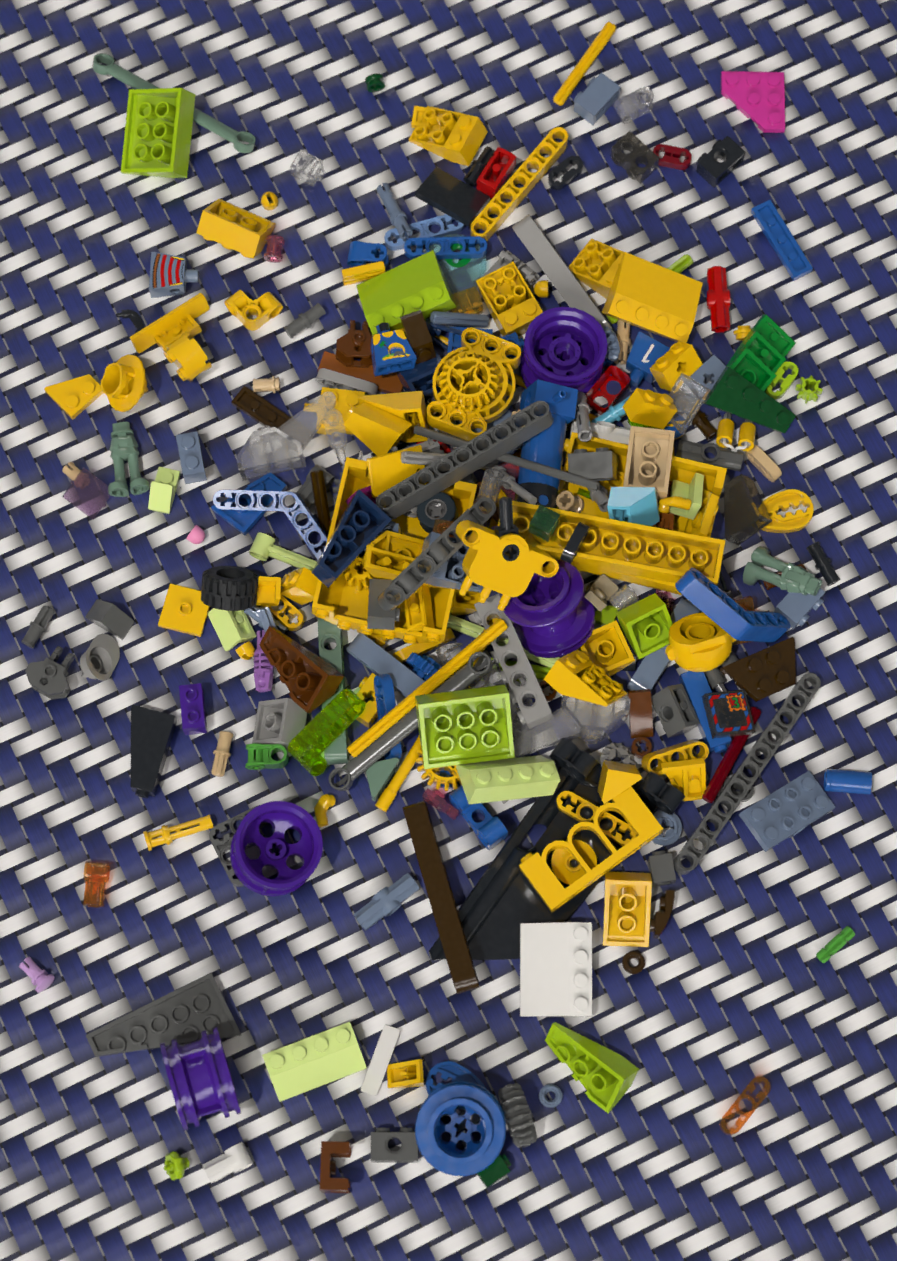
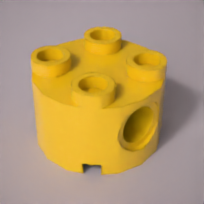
M186 331L174 343L165 346L167 351L164 352V355L170 363L174 362L179 368L176 371L183 381L188 379L191 382L197 375L210 369L212 365L210 362L205 363L208 357L194 338L188 339L191 334Z

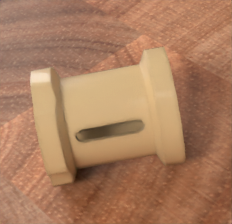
M569 491L561 492L556 499V505L561 510L581 513L583 510V500L579 496H573Z

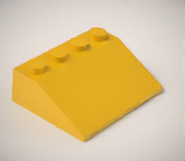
M624 252L602 314L674 342L681 341L687 343L694 325L703 283Z

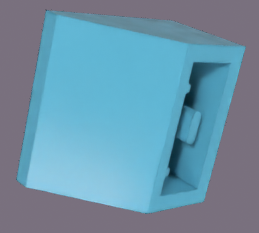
M611 487L607 505L609 519L646 526H653L660 521L655 487Z

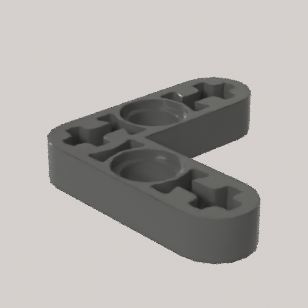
M255 807L214 826L209 832L210 841L230 882L236 887H243L245 885L241 881L239 882L238 879H233L236 876L233 868L227 869L232 867L231 862H226L223 859V854L230 850L233 836L230 837V834L227 833L223 836V841H219V839L214 840L217 831H220V833L227 832L226 826L228 825L234 835L236 832L234 829L235 822L243 820ZM268 822L261 823V824L259 825V829L262 828V827H264V826H266V825L269 824V823H268Z

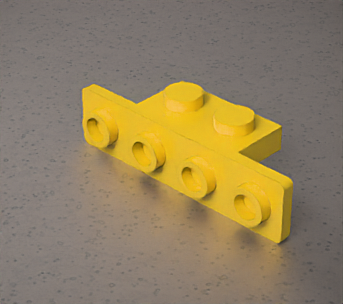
M199 293L130 336V340L137 353L143 352L156 343L166 352L165 346L174 343L186 331L191 334L188 339L202 332L199 324L194 319L210 309L205 296Z

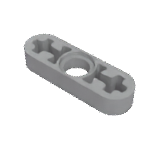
M324 368L319 369L316 381L319 384L330 388L365 392V395H376L378 391V386L372 382Z

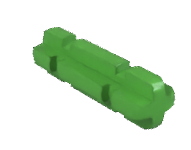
M846 926L840 932L841 934H837L824 946L825 949L822 948L816 954L820 962H827L831 955L833 956L847 943L846 941L849 942L855 936V932L849 926Z

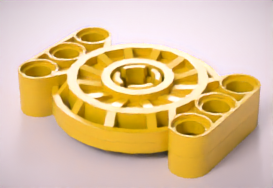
M470 327L465 329L461 335V347L448 353L441 359L433 375V395L435 401L427 406L428 424L433 428L466 441H470L487 431V424L499 419L507 412L513 402L515 395V375L513 370L517 369L521 362L520 347L515 343L476 328ZM474 339L476 342L468 343L467 340ZM494 347L496 350L489 351L486 348ZM465 352L468 354V357H472L475 352L477 354L476 358L479 359L481 356H484L485 362L491 361V367L496 368L495 375L499 377L497 382L498 390L494 391L495 397L490 398L488 405L482 402L481 409L475 405L473 411L469 409V406H466L462 411L460 404L454 408L453 401L447 403L446 396H442V388H440L439 393L436 390V385L439 387V373L442 367L448 365L449 358L455 361L457 354L463 358ZM514 355L516 357L514 359H509L506 356ZM479 372L478 378L486 385L485 377ZM509 377H510V379H511L512 386H511L510 384H508V378H509ZM452 379V386L459 391L460 385L456 383V380ZM434 412L441 413V415L438 417L432 416L431 414ZM459 420L462 423L459 425H455L452 423V421ZM480 428L482 431L475 433L472 429Z

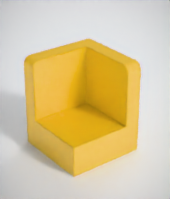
M258 577L256 605L279 606L281 577Z

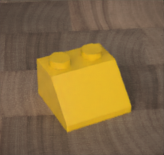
M617 620L593 630L588 640L578 648L596 666L604 669L609 677L635 661Z

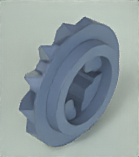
M604 327L603 330L608 343L606 357L612 362L618 360L620 346L614 331L609 327Z
M661 810L656 811L653 816L661 825L662 819H664L666 827L673 829L667 830L665 837L661 833L651 841L662 846L674 844L682 832L680 819L674 813L669 815Z

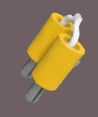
M725 413L724 418L718 423L717 445L722 448L729 447L734 452H737L738 449L751 451L755 442V425L749 420H745V423L741 424L738 446L734 449L731 445L734 422L731 420V414Z

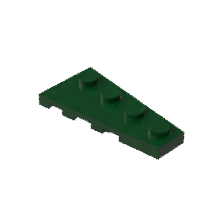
M725 367L703 402L705 405L734 414L779 433H786L796 417L793 412L730 367Z

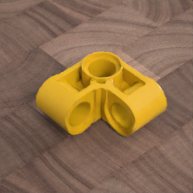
M238 290L224 301L231 314L245 328L251 331L259 329L270 319L276 317L283 309V305L271 292H266L253 301L243 291ZM251 315L257 316L256 319H248Z

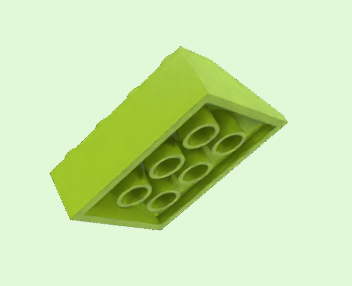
M183 88L129 90L121 164L122 174L187 178L196 94Z
M434 250L356 285L364 315L372 335L378 334L376 326L380 323H388L391 331L403 328L400 317L421 310L426 321L427 317H431L433 311L447 312L457 307Z
M505 685L415 696L424 769L515 758L510 697Z

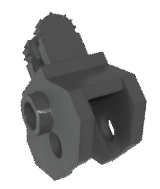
M60 646L56 647L49 658L46 657L44 661L29 663L25 669L32 688L51 700L66 698L71 691L66 677L68 675L67 670L73 662L75 655L69 653L62 664L59 665L56 662L63 652V648Z

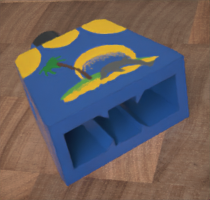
M386 322L378 324L376 326L378 334L372 336L370 344L374 376L413 369L415 367L416 355L403 331L400 329L391 331L389 324Z

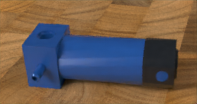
M537 379L521 393L520 410L534 402L545 401L549 405L554 420L549 428L522 443L520 458L561 470L566 427L568 423L575 419L578 389ZM519 467L517 483L537 498L535 505L558 509L556 499L560 493V479ZM515 493L514 501L528 503Z

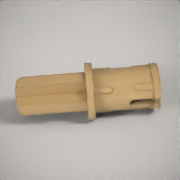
M219 732L217 748L213 751L215 757L211 773L217 777L225 775L228 757H231L229 751L233 734L230 732Z

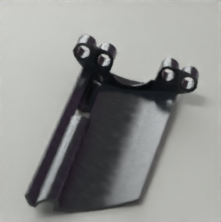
M562 737L549 755L559 766L557 772L560 782L554 794L537 798L458 909L472 960L520 959V924L567 922L604 877L603 875L552 913L519 868V865L522 864L520 860L527 854L532 853L534 855L538 852L541 856L544 848L549 843L561 840L568 841L567 836L570 829L575 824L580 823L558 809L557 797L561 792H573L597 807L604 805L597 791L602 770L601 764L587 752L579 750L567 738ZM649 772L644 780H639L632 785V788L653 815L658 809L666 814L673 815L685 797L680 790L666 784L664 779L653 772ZM567 797V799H561L563 801V807H566L567 805H571L572 807H574V810L572 811L573 813H576L577 807L581 804L580 802H577V805L575 806L571 803L570 797ZM584 807L580 810V815L584 819H589L592 817L593 811L588 807ZM608 811L609 814L627 823L618 812ZM606 818L600 821V827L603 830H610L613 826L610 819ZM542 824L546 826V831L532 849L522 850L518 847L533 825ZM617 824L612 835L616 836V832L622 835L623 841L626 839L631 840L630 831L627 830L625 833L619 831L620 825ZM581 830L573 837V840L583 841L594 850L597 865L611 856V853L593 831ZM608 839L616 850L623 847ZM555 850L549 853L546 860L552 872L551 859ZM576 860L570 862V866L573 868L579 865ZM559 880V882L562 884L564 888H567L569 886L568 884H565ZM440 936L428 951L431 960H446Z

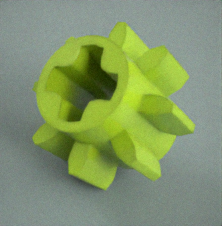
M812 375L807 379L801 377L800 384H796L795 390L799 391L797 399L802 398L805 400V404L810 400L816 402L818 399L817 395H821L823 389L818 388L821 381H816Z

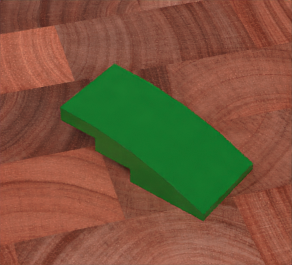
M764 314L745 337L726 367H730L764 392L777 376L775 373L785 362V356L796 342L769 316Z

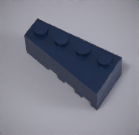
M358 489L351 498L312 573L329 588L366 549V546L385 529L392 519Z

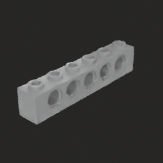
M498 593L487 598L485 603H475L477 611L473 612L478 625L482 623L485 630L490 627L489 621L493 618H501L507 624V630L491 642L494 651L490 653L495 664H501L503 670L499 672L504 684L509 683L512 689L509 691V696L513 704L518 703L520 711L517 714L521 723H527L528 728L531 729L554 717L511 620L504 611L497 608L501 599ZM501 638L509 639L505 646L497 645ZM509 658L518 659L514 666L506 665ZM518 678L526 679V683L523 686L515 685V681ZM527 698L535 699V703L532 706L524 705V701Z

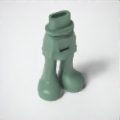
M129 422L114 423L112 425L113 432L111 433L112 440L109 450L111 451L110 457L113 459L115 481L109 484L108 493L114 497H126L129 495L124 461H128L131 494H143L150 489L148 480L142 478L138 463L139 451L137 449L138 444L133 436L134 432L130 429Z
M762 546L757 547L751 555L752 562L746 564L743 573V582L747 585H755L758 580H763L780 587L781 590L802 593L805 596L807 594L816 596L822 585V580L815 578L813 573H809L801 566H796L793 563L788 564L769 555V550ZM767 566L773 568L775 570L782 572V575L775 574L761 567Z

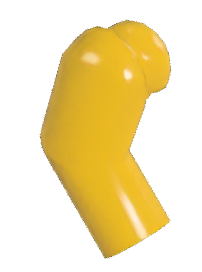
M678 496L662 498L658 502L659 512L669 513L670 506L689 510L691 500Z
M332 794L322 795L314 807L319 827L329 825L326 811L336 803V799Z

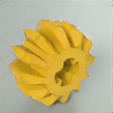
M365 553L362 557L359 555L345 570L346 573L343 575L345 580H349L348 585L350 587L356 585L358 591L361 590L362 586L369 590L370 579H378L373 577L367 570L366 572L363 571V574L358 573L365 569Z

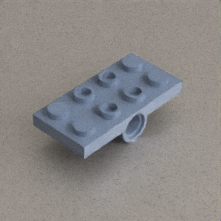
M807 771L745 809L739 816L766 852L787 838H792L808 825L831 812L835 806L811 772Z

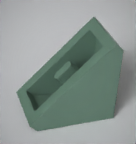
M396 757L375 762L365 770L371 798L375 802L400 765V761Z

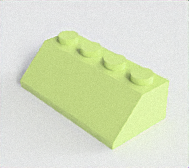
M541 755L456 765L468 804L549 796L554 794L560 782L554 761Z
M350 1022L262 1055L279 1102L367 1069Z

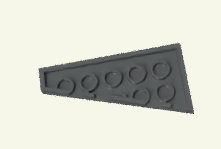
M209 973L85 1036L95 1057L160 1048V1044L164 1042L167 1047L172 1045L171 1040L174 1039L177 1040L179 1045L200 1041L202 1037L201 1031L206 1030L208 1035L213 1033L212 1028L215 1027L218 1028L221 1039L242 1035L212 973Z

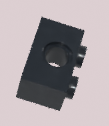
M726 136L723 140L719 139L712 146V150L708 154L703 153L699 157L696 172L715 188L744 162L746 152L729 136ZM719 158L722 159L724 162H717L715 159Z

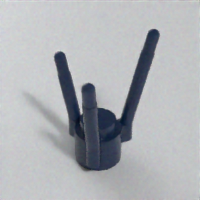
M429 317L426 319V325L432 341L448 351V345L435 336L440 337L442 330L462 335L463 331L433 324L430 322ZM455 326V327H466V328H470V326Z

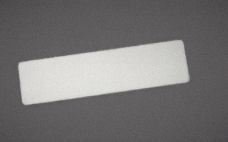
M384 1025L361 1087L362 1092L377 1096L398 1040L400 1029Z

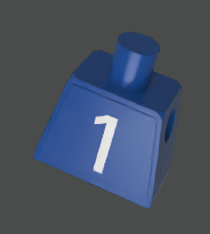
M639 331L626 362V370L631 372L629 383L635 387L639 386L642 379L652 383L655 378L649 368L670 348Z

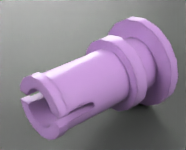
M27 957L24 961L29 967L21 962L19 968L31 978V983L36 986V992H43L53 983L55 977L53 974L47 975L46 970H41L31 957Z

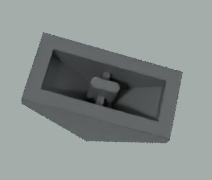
M99 599L95 601L85 616L87 620L121 640L125 638L135 623L134 620L114 604Z

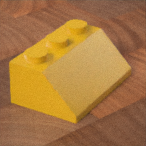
M217 199L202 211L196 233L202 235L208 241L222 244L226 249L236 250L244 257L255 258L263 250L276 223L224 200Z

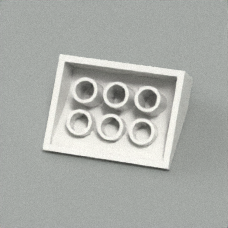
M592 923L520 924V1017H591Z

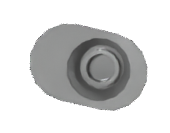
M102 633L93 639L87 651L80 658L81 676L83 678L88 677L101 681L110 678L120 658V649L113 637Z

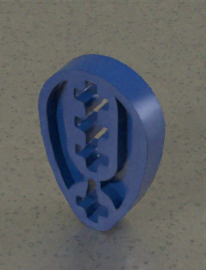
M451 1061L436 1064L429 1071L426 1078L428 1096L438 1087L443 1086L442 1083H438L437 1086L433 1085L431 1076H436L438 1073L441 1074V1079L444 1081L451 1078L452 1082L468 1081L486 1088L471 1071ZM457 1106L456 1110L466 1111V1108L464 1106Z

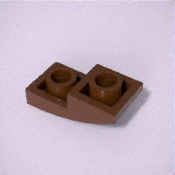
M650 689L628 691L631 739L653 737Z

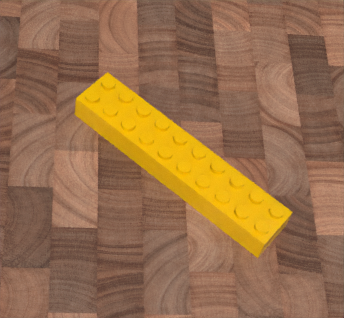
M512 501L513 524L519 528V534L525 539L527 544L548 552L555 560H561V555L579 522L590 526V530L571 564L676 583L690 568H695L716 586L718 584L725 540Z

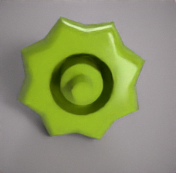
M177 1152L167 1153L165 1155L164 1170L171 1180L181 1179L185 1169L189 1167L188 1158L181 1157Z

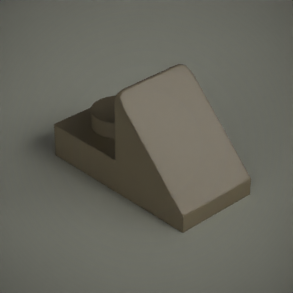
M601 574L586 587L584 597L601 612L607 606V601L619 588L605 574Z

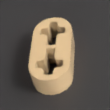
M754 445L751 451L746 452L749 461L769 481L774 482L782 475L780 468L757 445Z

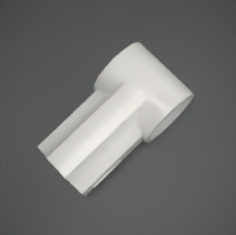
M241 1142L225 1150L224 1154L203 1164V1167L210 1182L214 1183L233 1172L237 1173L253 1164V1161L244 1143Z

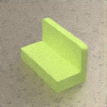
M695 473L690 484L678 480L672 481L670 497L678 496L690 499L691 507L689 510L670 506V513L694 520L702 506L704 475Z
M213 608L208 612V617L225 651L231 650L240 642L252 641L256 637L244 610L225 611Z

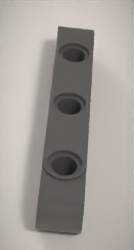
M483 497L470 509H467L380 594L378 599L380 607L386 611H392L405 599L407 600L464 545L456 535L455 529L458 523L469 520L483 526L496 511L494 501L488 497ZM479 506L484 507L487 511V514H483L480 511ZM469 530L466 533L465 537H468L472 533V530ZM449 535L454 536L457 543L451 542ZM418 564L426 568V573L419 570ZM387 594L394 596L395 603L387 599Z

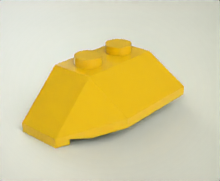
M386 530L366 546L364 568L373 577L394 580L422 553L424 540ZM423 583L427 587L443 588Z

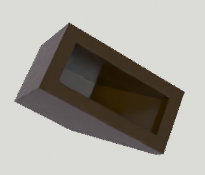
M421 310L401 316L404 334L416 355L415 364L436 358L433 342Z

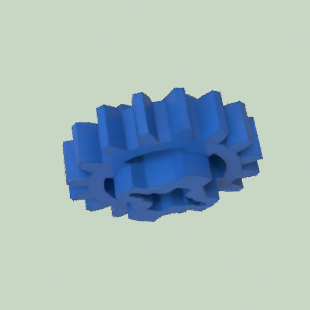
M413 652L406 660V663L413 668L412 672L424 681L441 668L431 657L426 655L421 657Z

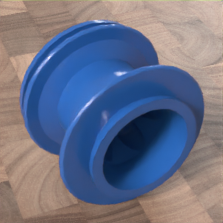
M456 1081L438 1087L424 1101L415 1123L416 1142L425 1160L435 1169L452 1176L473 1175L491 1165L503 1147L506 1134L505 1115L499 1101L486 1088L468 1081ZM464 1106L466 1108L465 1114H457L456 1107ZM473 1114H478L481 1117L479 1123L471 1121ZM442 1115H450L451 1122L448 1124L443 1123L441 1120ZM464 1119H467L465 1128L468 1130H462L457 1136L458 1127L455 1124H460ZM447 1131L451 1134L449 1141L442 1139L441 1135L443 1132ZM478 1131L481 1134L480 1140H473L471 1138L472 1132ZM457 1141H465L466 1148L458 1149L456 1146Z

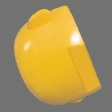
M703 612L685 616L672 624L669 629V645L666 647L665 653L670 661L674 660L681 668L687 671L706 672L717 668L729 657L732 643L736 639Z

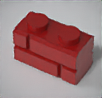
M497 147L477 179V190L490 196L492 199L504 186L516 167V156L501 147Z

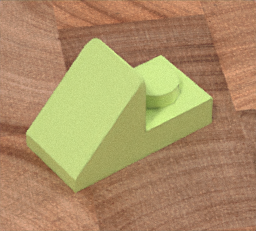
M163 467L158 468L155 482H151L148 510L170 514L181 475L180 471Z

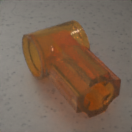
M85 862L84 906L104 907L106 883H108L110 875L109 862Z

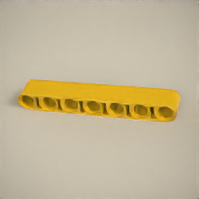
M553 128L473 220L471 236L482 237L486 242L492 237L566 150L568 133L564 128ZM554 139H561L562 142H556ZM541 154H548L550 156L542 157ZM529 169H535V170H537V171H536V172H529L528 170H529ZM516 184H522V185H524V186L521 187V188H518V187H516L515 185H516ZM509 199L511 200V202L504 203L502 202V200ZM496 214L498 217L491 218L489 217V215ZM478 229H482L485 232L480 234L475 231Z

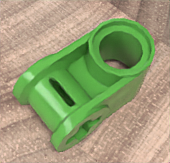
M253 743L246 745V750H248V763L245 764L246 769H281L289 763V755L285 747L280 744ZM277 752L284 754L280 761L272 759L273 755Z

